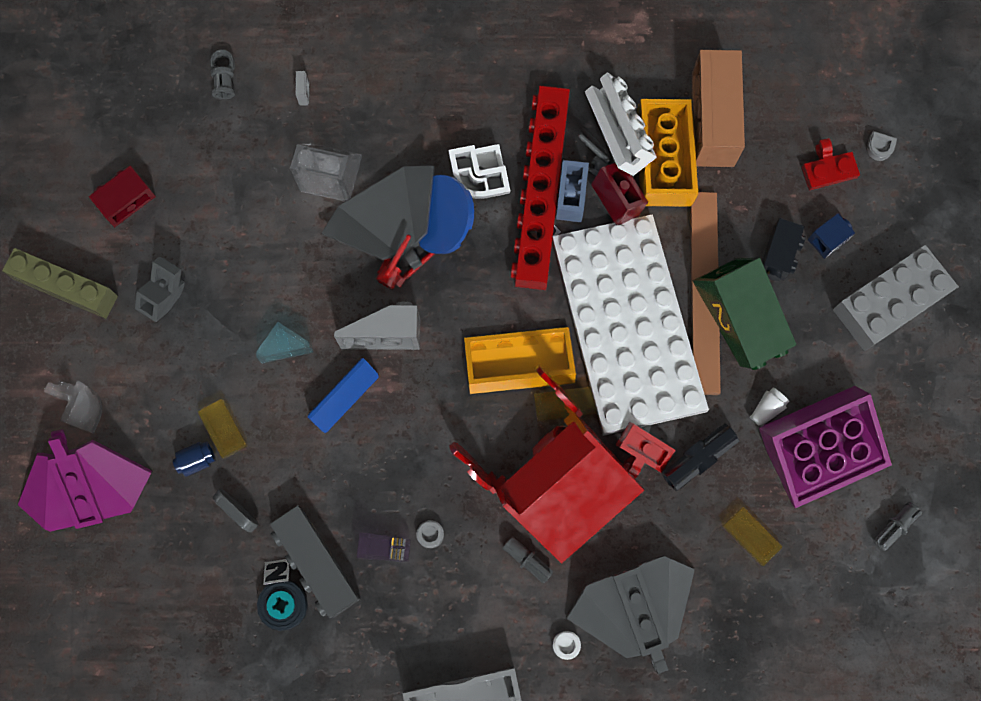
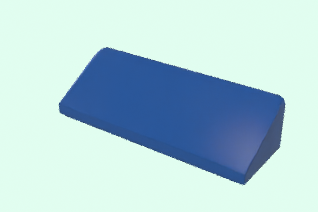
M361 358L308 414L310 421L323 433H327L378 379V373L364 358Z

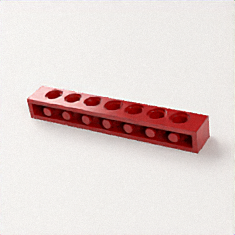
M539 86V94L533 95L532 110H536V118H530L529 133L534 135L533 142H527L526 157H531L530 166L525 165L523 180L528 181L527 190L522 189L520 204L525 205L524 214L519 213L517 229H522L521 238L515 239L514 253L519 254L518 263H512L511 278H516L515 287L546 290L570 89ZM546 113H551L555 117L548 119L545 118L543 115ZM548 136L552 140L550 142H543L540 138ZM539 160H546L549 164L547 166H540L537 162ZM542 183L547 188L544 190H537L534 187V185ZM539 207L544 212L536 215L531 212V209ZM536 231L540 233L541 237L531 239L528 233ZM527 256H535L538 262L529 264L525 261V258Z

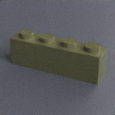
M16 248L13 249L2 272L15 281L107 319L118 297L111 289Z

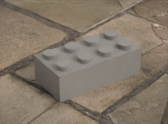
M924 245L841 301L833 311L865 352L959 286L928 247Z

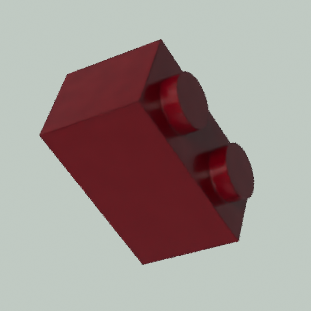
M616 163L602 167L591 184L616 225H621L631 219L638 218L648 204L646 197L632 175L619 169Z
M130 165L128 168L118 171L114 178L106 184L98 186L88 197L115 228L156 196Z

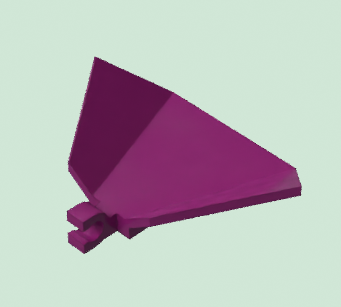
M63 429L52 431V438H49L48 443L54 454L37 453L18 506L49 532L75 526V529L103 523V520L106 518L131 513L152 470L94 440L75 449L68 450L67 439Z

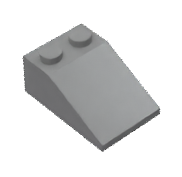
M398 302L396 305L385 307L335 331L334 337L341 349L420 350V316L418 307L411 302Z

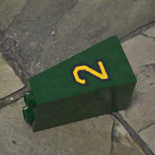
M735 258L692 280L740 367L752 370L760 369L767 364V360L773 357L785 356L789 353L788 349L797 345L760 258Z

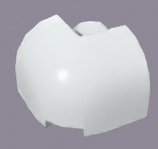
M499 144L477 149L472 145L449 150L453 177L457 178L466 190L470 191L472 198L485 199L510 194L506 167L503 166Z

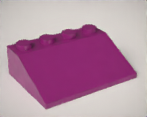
M857 386L850 387L759 428L766 451L794 508H798L892 465L871 394Z

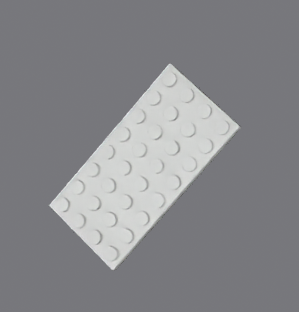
M653 214L631 219L621 225L611 223L553 236L552 242L603 436L624 431L629 422L638 427H644L708 412L709 408Z

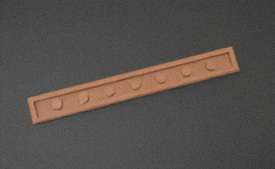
M698 192L697 198L690 207L692 353L704 395H720L719 327L692 281L718 268L717 193Z

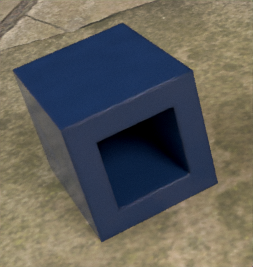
M836 214L815 230L808 238V241L825 259L845 244L855 232L852 230V225L847 219Z

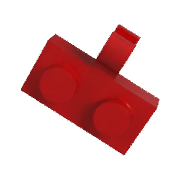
M829 138L819 140V144L815 145V150L820 160L806 163L801 167L809 191L856 179L860 176L853 152L833 156L832 143Z
M629 422L616 443L618 447L632 455L625 460L623 465L635 479L638 477L644 463L662 473L675 452V449Z

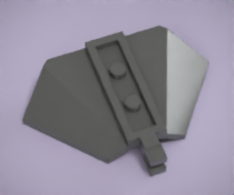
M404 166L339 205L321 234L381 260L394 257L406 235L409 234L411 239L402 255L405 256L413 270L422 266L423 264L414 248L420 245L419 242L428 233L434 166Z
M664 555L585 585L566 618L625 658L650 655L654 670L658 674L663 673L669 669L661 650L669 647V644L679 637L695 569Z

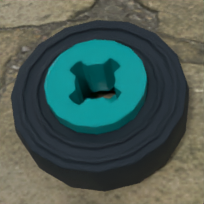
M291 581L267 585L260 593L257 602V611L261 621L270 629L278 631L290 630L299 625L305 617L308 608L307 596L303 589Z

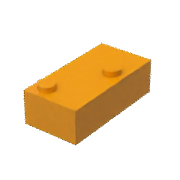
M641 99L636 113L645 123L644 130L654 143L653 150L657 158L639 171L640 189L648 201L646 206L691 207L698 196L692 100Z

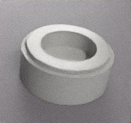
M425 521L417 529V540L425 548H435L442 543L444 530L436 521Z

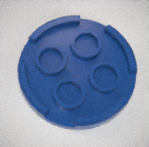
M436 175L433 176L428 233L419 242V246L430 253L448 254L461 247V243L466 237L468 230L472 229L474 203L470 191L466 190L457 178Z

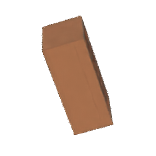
M700 50L692 71L696 166L735 167L745 148L742 50Z

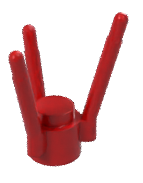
M409 234L406 235L391 263H389L391 258L385 259L377 272L376 280L390 290H393L395 286L401 288L404 282L420 268L418 267L415 270L410 268L401 277L402 270L396 266L411 239ZM429 252L420 259L421 263L424 265L434 253Z

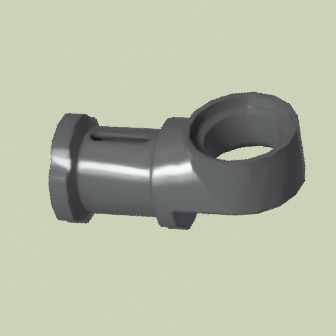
M221 49L214 52L210 60L211 76L214 78L212 96L225 100L235 96L231 78L234 76L233 71L236 64L231 53ZM227 57L230 60L228 66L217 67V61L220 58Z

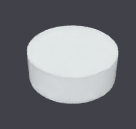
M562 631L555 636L552 646L558 657L569 660L579 654L581 642L575 633Z

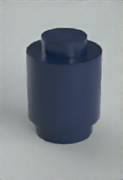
M207 441L204 443L197 442L175 452L176 458L172 459L177 473H183L185 477L210 467L211 463L216 461L214 452Z

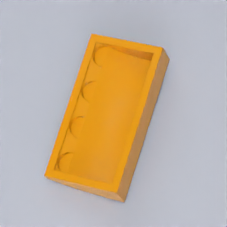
M569 327L464 338L470 394L550 386L535 370L538 365L559 385L575 383L576 371Z

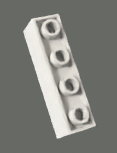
M606 73L600 78L603 87L599 90L591 86L585 91V94L617 167L634 176L657 158L653 150L654 143L644 130V121L635 111L636 104L626 91L628 86L625 81L620 77L616 78Z

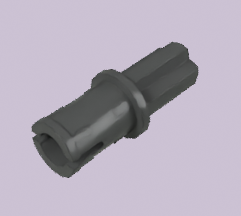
M907 502L894 518L890 517L888 519L889 524L877 535L875 544L882 550H888L901 535L907 534V529L920 517L922 512L915 504Z
M512 536L502 550L506 551L521 564V569L524 567L541 583H545L552 576V569L534 555V550L531 552L515 536Z

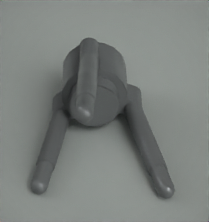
M583 127L581 131L584 135L579 134L578 137L596 154L592 161L595 167L588 166V172L596 177L602 167L615 163V160L596 138ZM562 156V162L563 160L575 161L568 157Z

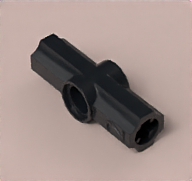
M724 423L703 441L702 439L685 451L683 453L684 456L661 474L668 485L677 491L696 475H701L719 461L718 458L740 440L734 430Z

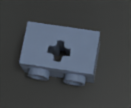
M563 160L556 220L582 221L589 163Z

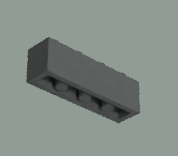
M296 506L270 524L274 530L270 533L273 540L279 547L283 545L288 552L285 556L287 562L293 570L298 568L303 577L299 580L308 593L311 591L314 593L318 600L314 604L323 617L327 615L329 618H334L361 600L303 508Z

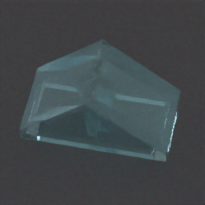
M277 322L257 350L256 357L261 363H267L313 353V348L309 341Z

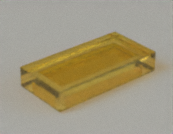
M220 399L198 411L221 458L225 459L247 447L224 400Z
M744 507L723 525L724 529L761 566H765L782 548L774 537Z

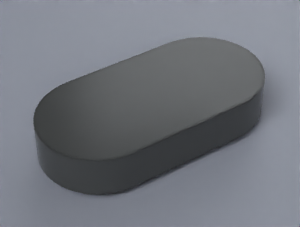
M219 489L213 495L214 502L242 529L247 532H253L258 527V521L229 493Z

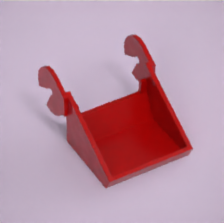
M538 365L535 370L556 391L555 394L564 402V407L569 413V416L564 419L567 427L508 480L503 475L498 478L493 472L487 474L477 461L458 443L452 442L449 448L454 456L471 468L467 473L483 488L489 490L492 494L497 493L502 506L562 564L644 491V488L580 417L583 413L576 403Z

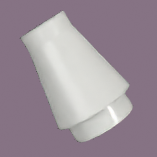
M774 387L770 391L766 390L750 418L758 426L762 427L787 409L786 405L789 400Z

